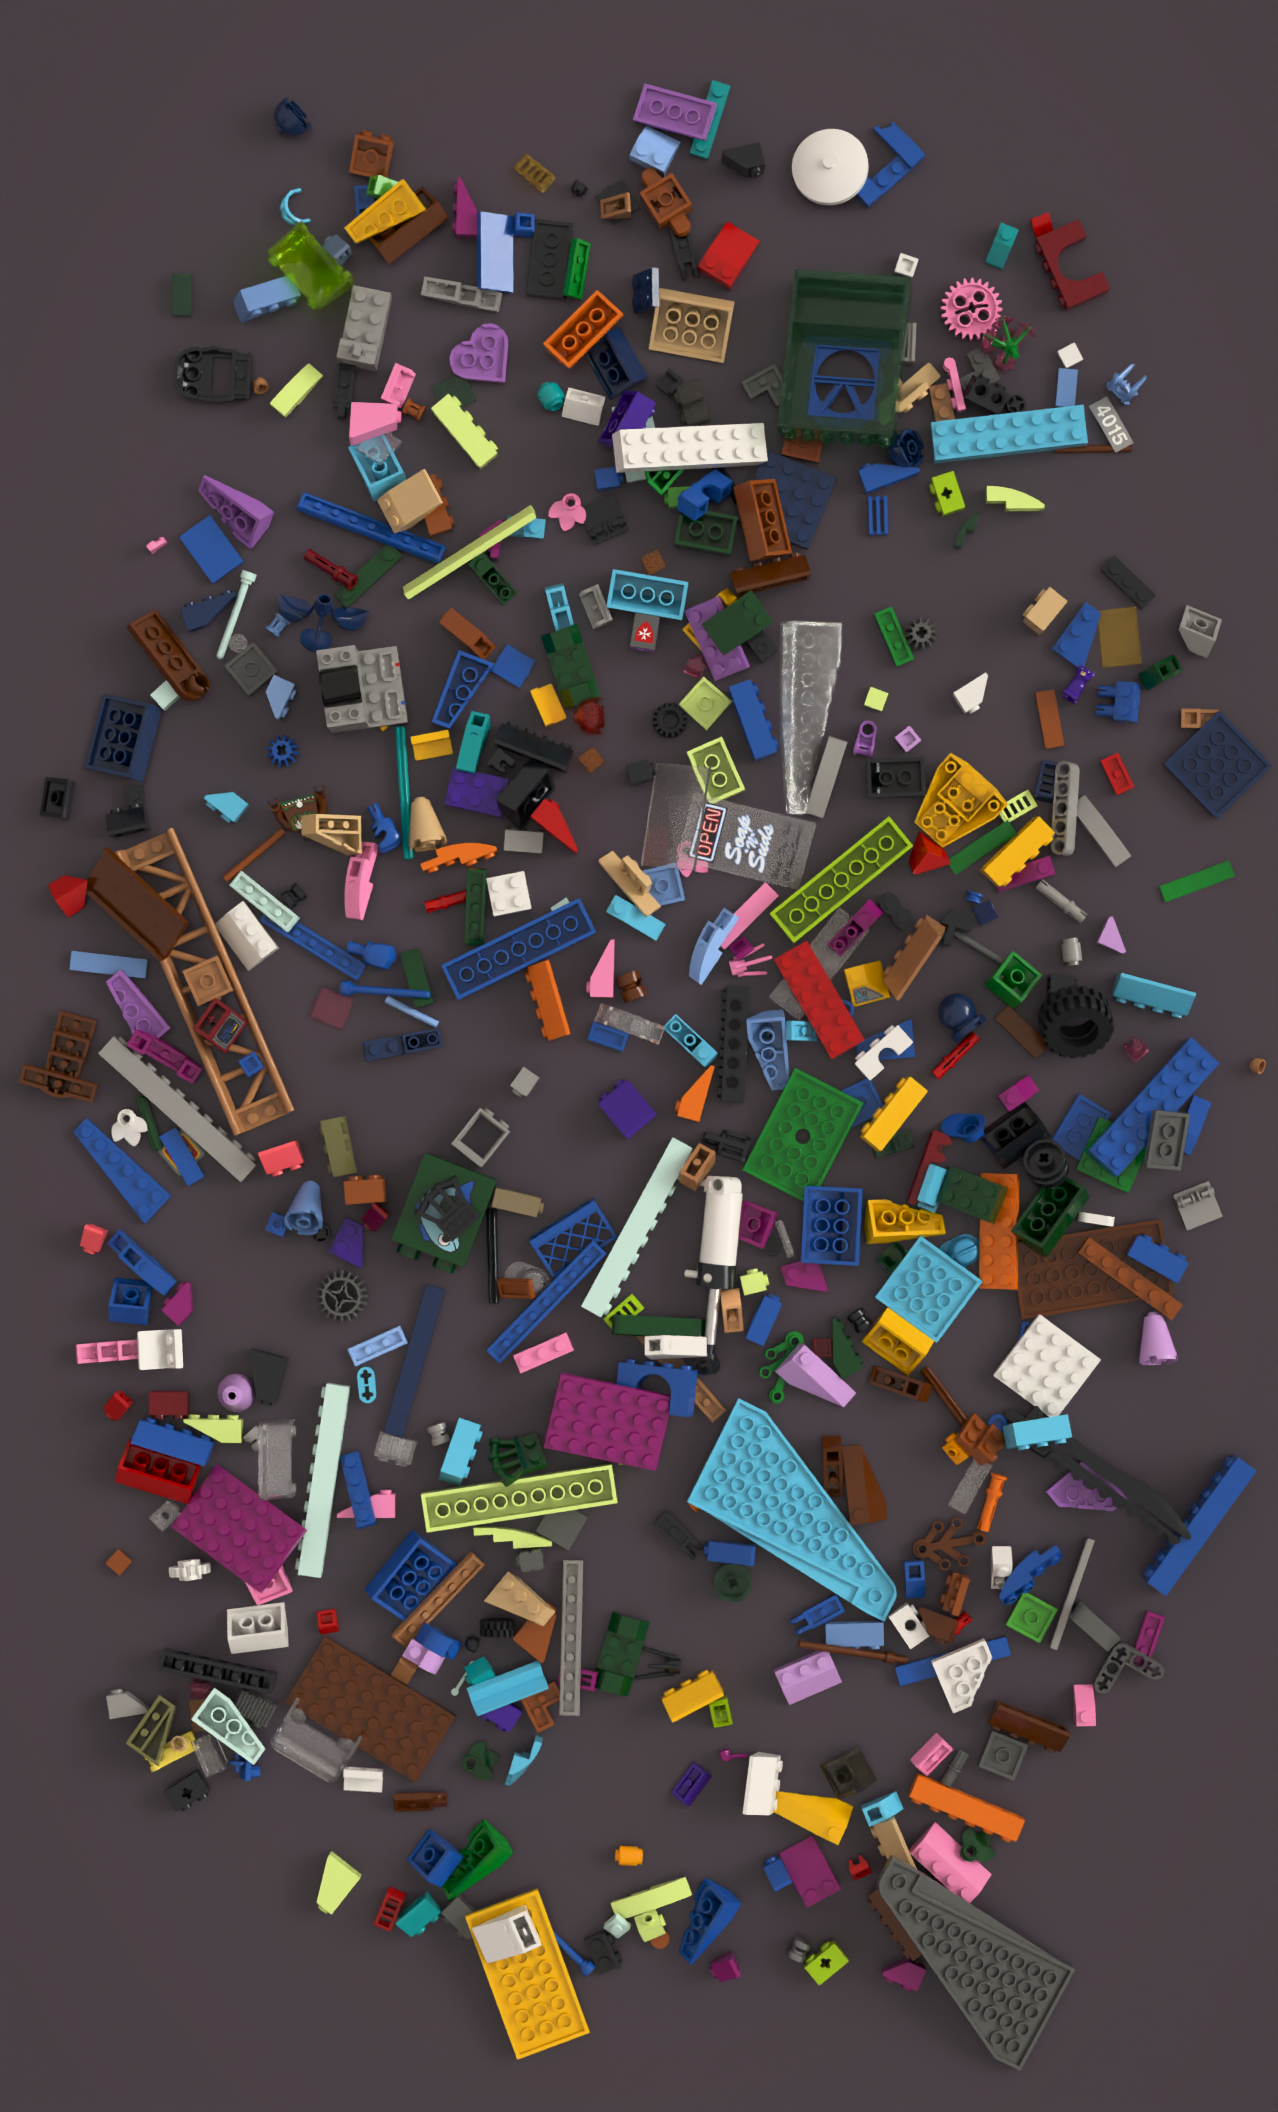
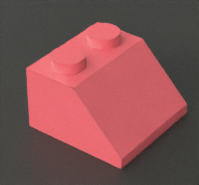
M292 1141L258 1153L266 1174H272V1177L283 1174V1170L290 1168L291 1171L302 1168L301 1164L305 1163L298 1141Z

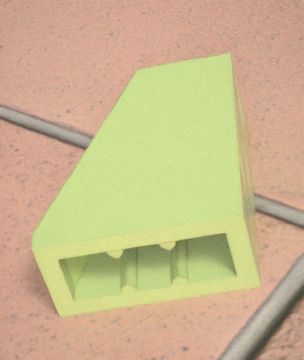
M332 1851L327 1857L316 1902L319 1904L318 1908L326 1914L329 1912L331 1915L361 1877L358 1871Z

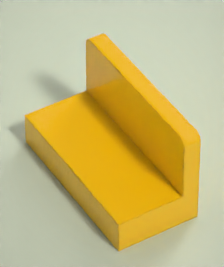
M552 684L530 690L546 727L566 719L565 712Z
M449 730L411 737L416 761L453 754Z

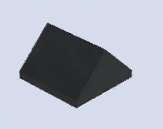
M46 777L40 815L69 820L76 782L70 779Z

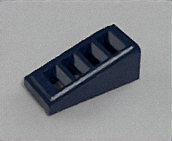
M1042 759L1034 800L1047 803L1053 802L1055 773L1045 771L1044 768L1055 770L1057 762ZM1042 776L1053 777V780L1042 778ZM1041 783L1052 785V787L1041 786Z

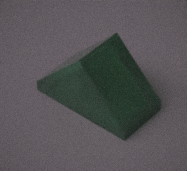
M897 1241L892 1242L874 1261L890 1275L908 1252Z

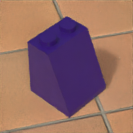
M621 1079L613 1086L615 1090L609 1094L607 1091L599 1098L601 1102L598 1105L622 1134L629 1139L657 1114L628 1079L625 1082Z

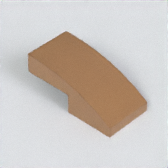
M1181 709V728L1200 729L1220 710Z

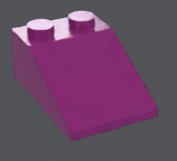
M813 1835L779 1852L807 1908L841 1890L839 1882Z

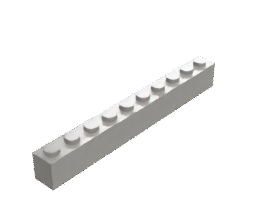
M113 1036L98 1054L235 1178L243 1182L257 1167L258 1164L255 1163L257 1159L249 1152L245 1154L241 1150L243 1146L235 1139L231 1141L227 1137L228 1133L219 1126L217 1128L212 1124L214 1120L205 1113L203 1116L198 1111L200 1109L198 1105L193 1101L188 1102L184 1099L185 1094L178 1088L173 1089L170 1086L171 1081L164 1075L160 1077L155 1072L157 1069L150 1062L147 1064L141 1060L143 1056L135 1050L131 1051L126 1046L128 1043L121 1036L119 1038Z

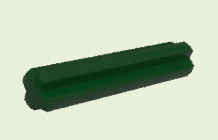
M140 1096L136 1098V1103L141 1118L147 1124L148 1130L146 1134L152 1151L161 1150L163 1148L148 1099L146 1096Z

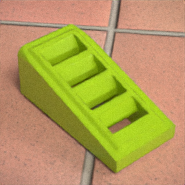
M633 1294L628 1296L603 1318L611 1329L612 1320L610 1318L617 1311H620L622 1315H628L622 1309L624 1305L632 1313L631 1315H637L644 1309L643 1305ZM630 1300L637 1307L636 1311L628 1304Z

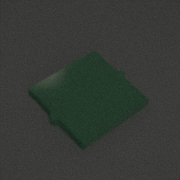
M457 375L433 386L438 396V402L447 394L451 397L455 396L462 404L459 406L460 408L476 401L471 390V384H468L467 380L459 378Z

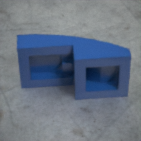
M368 185L354 186L356 217L375 202V198L366 195Z

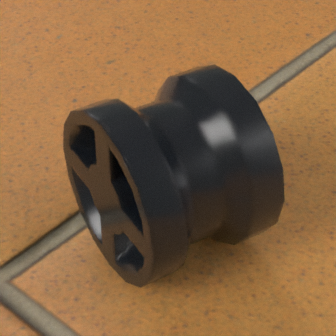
M1012 395L1007 400L1005 408L1007 413L1023 412L1026 403L1022 396Z

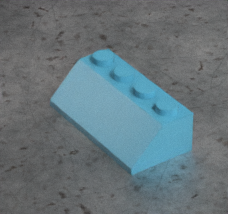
M613 569L606 607L682 620L689 582Z
M1119 973L1116 976L1111 996L1116 997L1115 1001L1120 1003L1134 1002L1133 1006L1143 1009H1145V1006L1153 1007L1152 1011L1163 1014L1164 1011L1171 1012L1172 1017L1182 1019V1016H1188L1196 993L1125 973Z

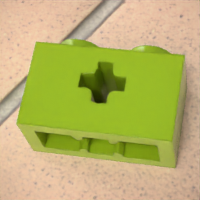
M954 471L931 478V483L928 485L931 495L935 494L937 502H934L937 513L941 512L942 517L965 509ZM944 490L946 493H950L948 499L946 496H942Z
M834 1940L831 1942L826 1941L821 1945L818 1953H812L805 1959L804 1968L820 1986L848 1963L849 1959ZM822 1958H824L825 1960L828 1959V1962H829V1963H828V1964L822 1963V1960H821V1959H822Z

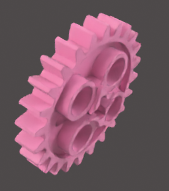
M964 278L962 285L957 281L956 288L950 286L951 293L945 292L944 295L948 299H942L941 303L946 305L940 308L941 311L945 312L941 315V318H947L944 326L950 324L948 331L955 330V337L960 333L962 334V340H964L965 336L969 337V341L972 340L973 336L979 340L980 334L984 336L987 334V330L993 333L992 326H998L996 320H1001V315L997 313L1003 311V308L998 307V305L1002 303V300H996L999 293H992L995 287L987 288L989 282L981 285V279L975 283L974 278H971L970 283H968ZM981 294L984 300L977 302L973 296ZM961 298L964 300L965 305L957 306L955 300ZM985 304L988 305V307H986V308H985V307L977 308V307H980V306L985 305ZM969 306H972V308H976L974 313H971V310H968ZM956 311H965L960 314H955ZM984 312L987 314L988 319L980 320L978 314ZM961 317H967L969 319V324L963 325L960 323L959 319Z

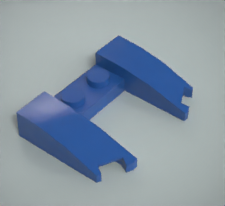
M894 122L890 123V127L880 129L879 126L873 128L876 134L897 157L872 179L867 176L864 186L856 194V197L867 209L917 166L926 155Z

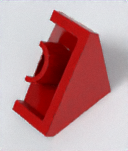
M918 831L908 861L913 875L949 865L950 861L946 851L922 832Z
M63 875L49 884L48 887L57 904L69 918L84 909L88 880Z

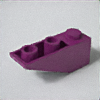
M458 177V183H454V194H457V202H453V213H456V221H453L452 232L456 233L457 238L477 239L478 212L461 177Z
M869 899L827 944L841 957L880 917L883 911Z

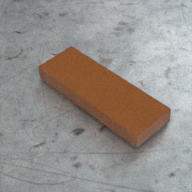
M1054 689L1036 692L1035 698L1045 750L1065 746Z

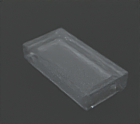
M781 1219L776 1220L774 1223L787 1258L792 1257L795 1254L783 1221Z

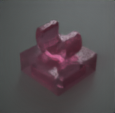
M696 654L694 660L688 658L684 673L701 679L706 668V664L702 663L704 656Z
M1132 1037L1131 1039L1134 1044L1129 1047L1125 1043L1124 1047L1130 1059L1136 1063L1149 1049L1141 1038L1137 1040L1135 1037Z
M194 1678L193 1683H190L189 1687L191 1698H207L211 1693L208 1680L198 1684L197 1678Z

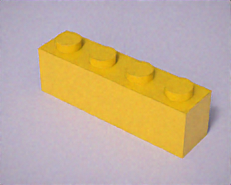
M902 1077L898 1081L895 1092L888 1094L884 1100L886 1102L882 1108L879 1107L872 1115L874 1119L870 1124L867 1122L861 1129L862 1134L860 1138L876 1151L883 1150L928 1092L912 1077H905V1079Z

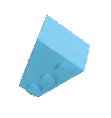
M1068 1414L1016 1422L1002 1427L1006 1450L1018 1448V1450L1030 1449V1445L1043 1447L1048 1446V1442L1055 1441V1444L1066 1443V1439L1072 1437Z
M462 1418L458 1419L438 1480L461 1486L463 1477L467 1478L470 1467H468L469 1460L473 1461L476 1449H473L475 1442H480L483 1433L479 1431L481 1425Z

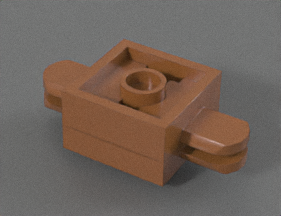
M655 168L645 169L642 173V183L646 189L639 192L643 205L660 231L670 225L678 237L687 236L691 230V223L686 215L692 212L693 208L686 193L673 173L662 178Z

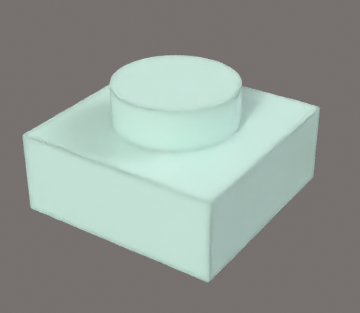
M616 1913L604 1923L603 1928L618 1939L630 1930L631 1923Z

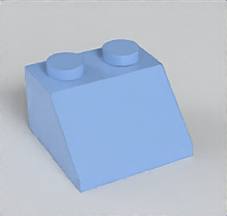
M646 125L630 153V161L645 168H655L664 177L681 142Z

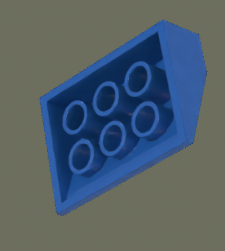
M805 1186L801 1263L860 1265L863 1188Z
M412 1529L364 1590L372 1600L404 1621L458 1564Z

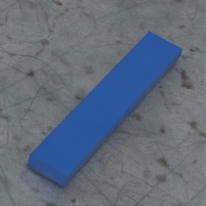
M265 914L259 920L356 981L359 980L367 967V964L299 922H296L292 929L286 932Z
M1006 1636L986 1641L992 1655L991 1661L1011 1656ZM952 1651L895 1666L899 1685L903 1686L937 1676L931 1660Z

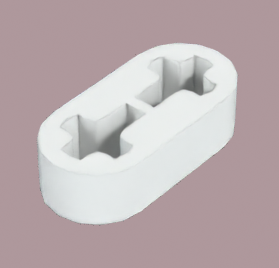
M1079 1212L1077 1221L1113 1227L1115 1217Z

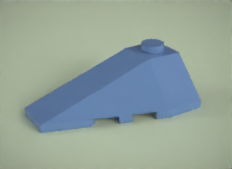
M784 1010L763 1011L746 1019L748 1040L761 1065L771 1091L783 1090L790 1078Z

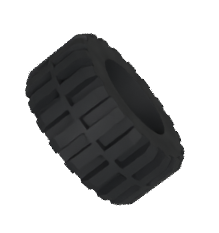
M1076 985L1070 986L1071 988L1067 989L1064 987L1057 993L1053 992L1050 998H1046L1043 1005L1040 1006L1038 1023L1042 1041H1044V1045L1056 1055L1059 1053L1061 1057L1066 1058V1056H1069L1070 1058H1076L1081 1056L1083 1058L1087 1057L1090 1053L1093 1055L1098 1049L1101 1050L1105 1047V1042H1109L1114 1032V1021L1110 1004L1105 996L1096 989H1088L1087 986L1077 987ZM1074 1018L1089 1019L1085 1023L1078 1026L1063 1025L1065 1022Z

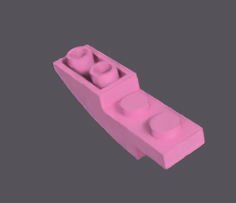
M362 842V854L350 857L344 897L345 914L348 919L363 920L373 887L369 880L378 853L379 845L376 843Z

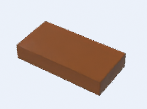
M499 1278L496 1280L500 1298L533 1299L535 1297L531 1278Z

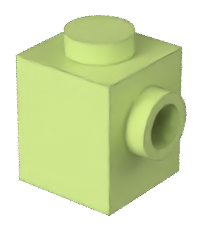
M758 1268L747 1270L746 1275L740 1276L744 1296L767 1290L766 1286L769 1285L767 1274L763 1275V1272L758 1271Z
M656 1909L634 1917L639 1934L644 1942L666 1934L663 1927L666 1925L662 1914L658 1915Z

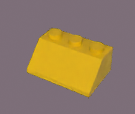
M888 1307L862 1340V1343L906 1375H909L926 1356L934 1342Z
M704 1670L697 1674L698 1678L692 1681L687 1679L680 1683L681 1687L675 1690L670 1688L663 1692L662 1702L672 1723L724 1696L723 1689L713 1670L709 1672Z

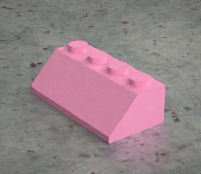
M934 1822L909 1849L910 1854L945 1887L971 1903L981 1892L992 1874L977 1860L972 1862L965 1861L960 1855L961 1845Z

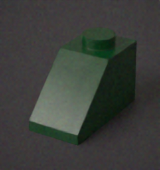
M1173 654L1140 672L1138 676L1148 691L1181 673L1183 669Z

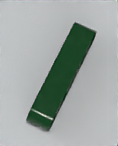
M614 1314L612 1334L644 1337L659 1335L704 1337L705 1320Z

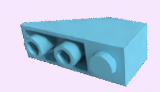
M677 1014L663 1027L706 1069L719 1056Z

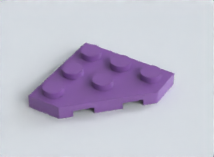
M1082 1461L1078 1463L1086 1470H1088L1090 1473H1092L1094 1476L1103 1481L1105 1484H1107L1109 1487H1111L1113 1490H1115L1117 1493H1119L1121 1496L1126 1498L1125 1495L1116 1486H1114L1108 1480L1103 1478L1101 1475H1099L1085 1463H1083ZM1071 1471L1046 1490L1058 1507L1114 1511L1116 1509L1111 1497L1107 1499L1101 1498L1098 1488L1093 1490L1087 1489L1083 1478L1079 1479V1481L1073 1480Z

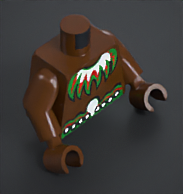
M322 785V791L320 792L314 786V794L281 804L275 798V805H270L269 801L267 802L277 821L285 829L294 833L302 831L301 815L326 814L327 811L324 785ZM303 836L305 842L312 840L308 837Z

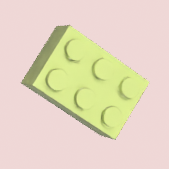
M722 737L687 751V757L708 803L716 804L745 791Z

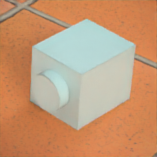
M167 680L150 694L165 711L180 698Z

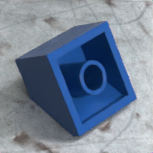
M115 1278L108 1305L109 1321L147 1325L153 1287L143 1280Z
M429 1829L407 1861L426 1881L442 1887L464 1856L452 1844Z

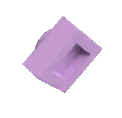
M910 726L894 738L906 753L921 742V739Z

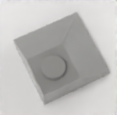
M1186 605L1179 631L1189 651L1207 658L1216 641L1222 619Z

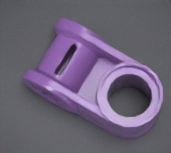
M865 721L860 725L854 744L853 755L860 754L868 756L869 759L872 758L877 727L872 721ZM866 724L871 725L873 728V732L870 735H866L862 731L863 726Z

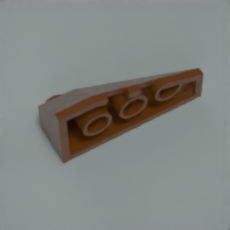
M861 1444L842 1446L850 1525L886 1520V1500Z

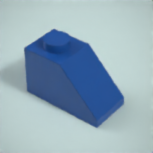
M773 1855L765 1860L763 1868L775 1892L792 1883V1879L780 1855L777 1857Z

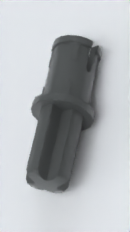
M961 1749L957 1752L952 1763L948 1764L949 1768L940 1782L951 1788L969 1757L967 1752Z

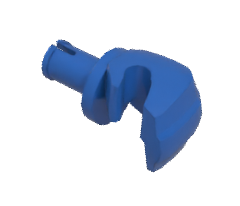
M375 803L373 807L376 812H374L371 805L367 807V810L374 822L370 827L372 831H375L374 838H378L383 832L386 833L384 840L378 847L382 854L397 848L401 842V837L391 818H384L378 806L379 804Z
M349 941L346 950L348 953L362 956L363 963L383 970L390 969L397 958L394 946L374 943L372 941H369L366 945Z

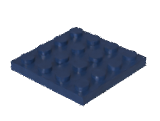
M767 450L768 461L759 465L753 480H776L789 541L808 550L836 477ZM738 516L737 522L741 523L740 516Z
M1220 711L1211 717L1163 764L1215 819H1218L1272 767Z

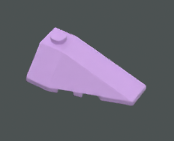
M799 1343L775 1370L788 1384L842 1407H845L856 1394L848 1384L802 1343Z

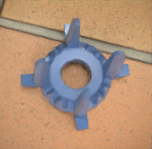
M1130 364L1120 374L1115 372L1113 379L1107 382V389L1120 398L1122 404H1130L1129 401L1132 397L1138 395L1137 390L1147 378L1144 375L1132 387L1129 386L1130 383H1127V380H1123L1135 364Z

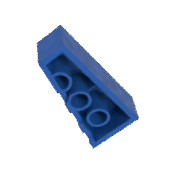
M458 650L430 723L449 730L494 663Z

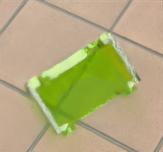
M300 221L267 251L269 255L268 261L273 267L278 266L308 299L306 302L313 310L316 308L320 310L349 290L354 285V277L348 271L344 272L343 267L339 266L315 240V237L307 231L308 227Z

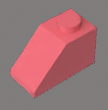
M86 1224L80 1246L84 1247L83 1251L93 1255L95 1252H100L108 1230L93 1224Z

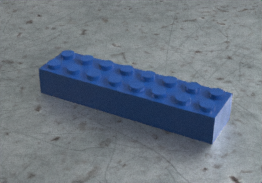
M580 898L441 966L457 999L461 1000L597 933Z
M1192 1037L1188 1038L1085 1152L1112 1177H1118L1147 1145L1152 1110L1176 1112L1220 1063Z
M1232 1454L1231 1457L1227 1456L1222 1463L1223 1468L1220 1472L1216 1471L1210 1480L1212 1483L1208 1488L1205 1487L1199 1495L1201 1498L1197 1504L1194 1502L1188 1510L1189 1515L1186 1519H1181L1189 1531L1191 1539L1188 1540L1176 1532L1174 1535L1181 1540L1180 1543L1176 1544V1546L1170 1545L1167 1538L1165 1542L1167 1545L1163 1550L1160 1549L1154 1557L1156 1559L1152 1566L1148 1565L1144 1570L1143 1579L1165 1596L1170 1592L1257 1472L1239 1457Z

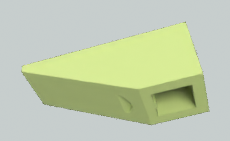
M190 1414L188 1418L184 1419V1423L221 1443L243 1442V1418H238L239 1415H227V1418H219V1415H208V1418H200L199 1414Z

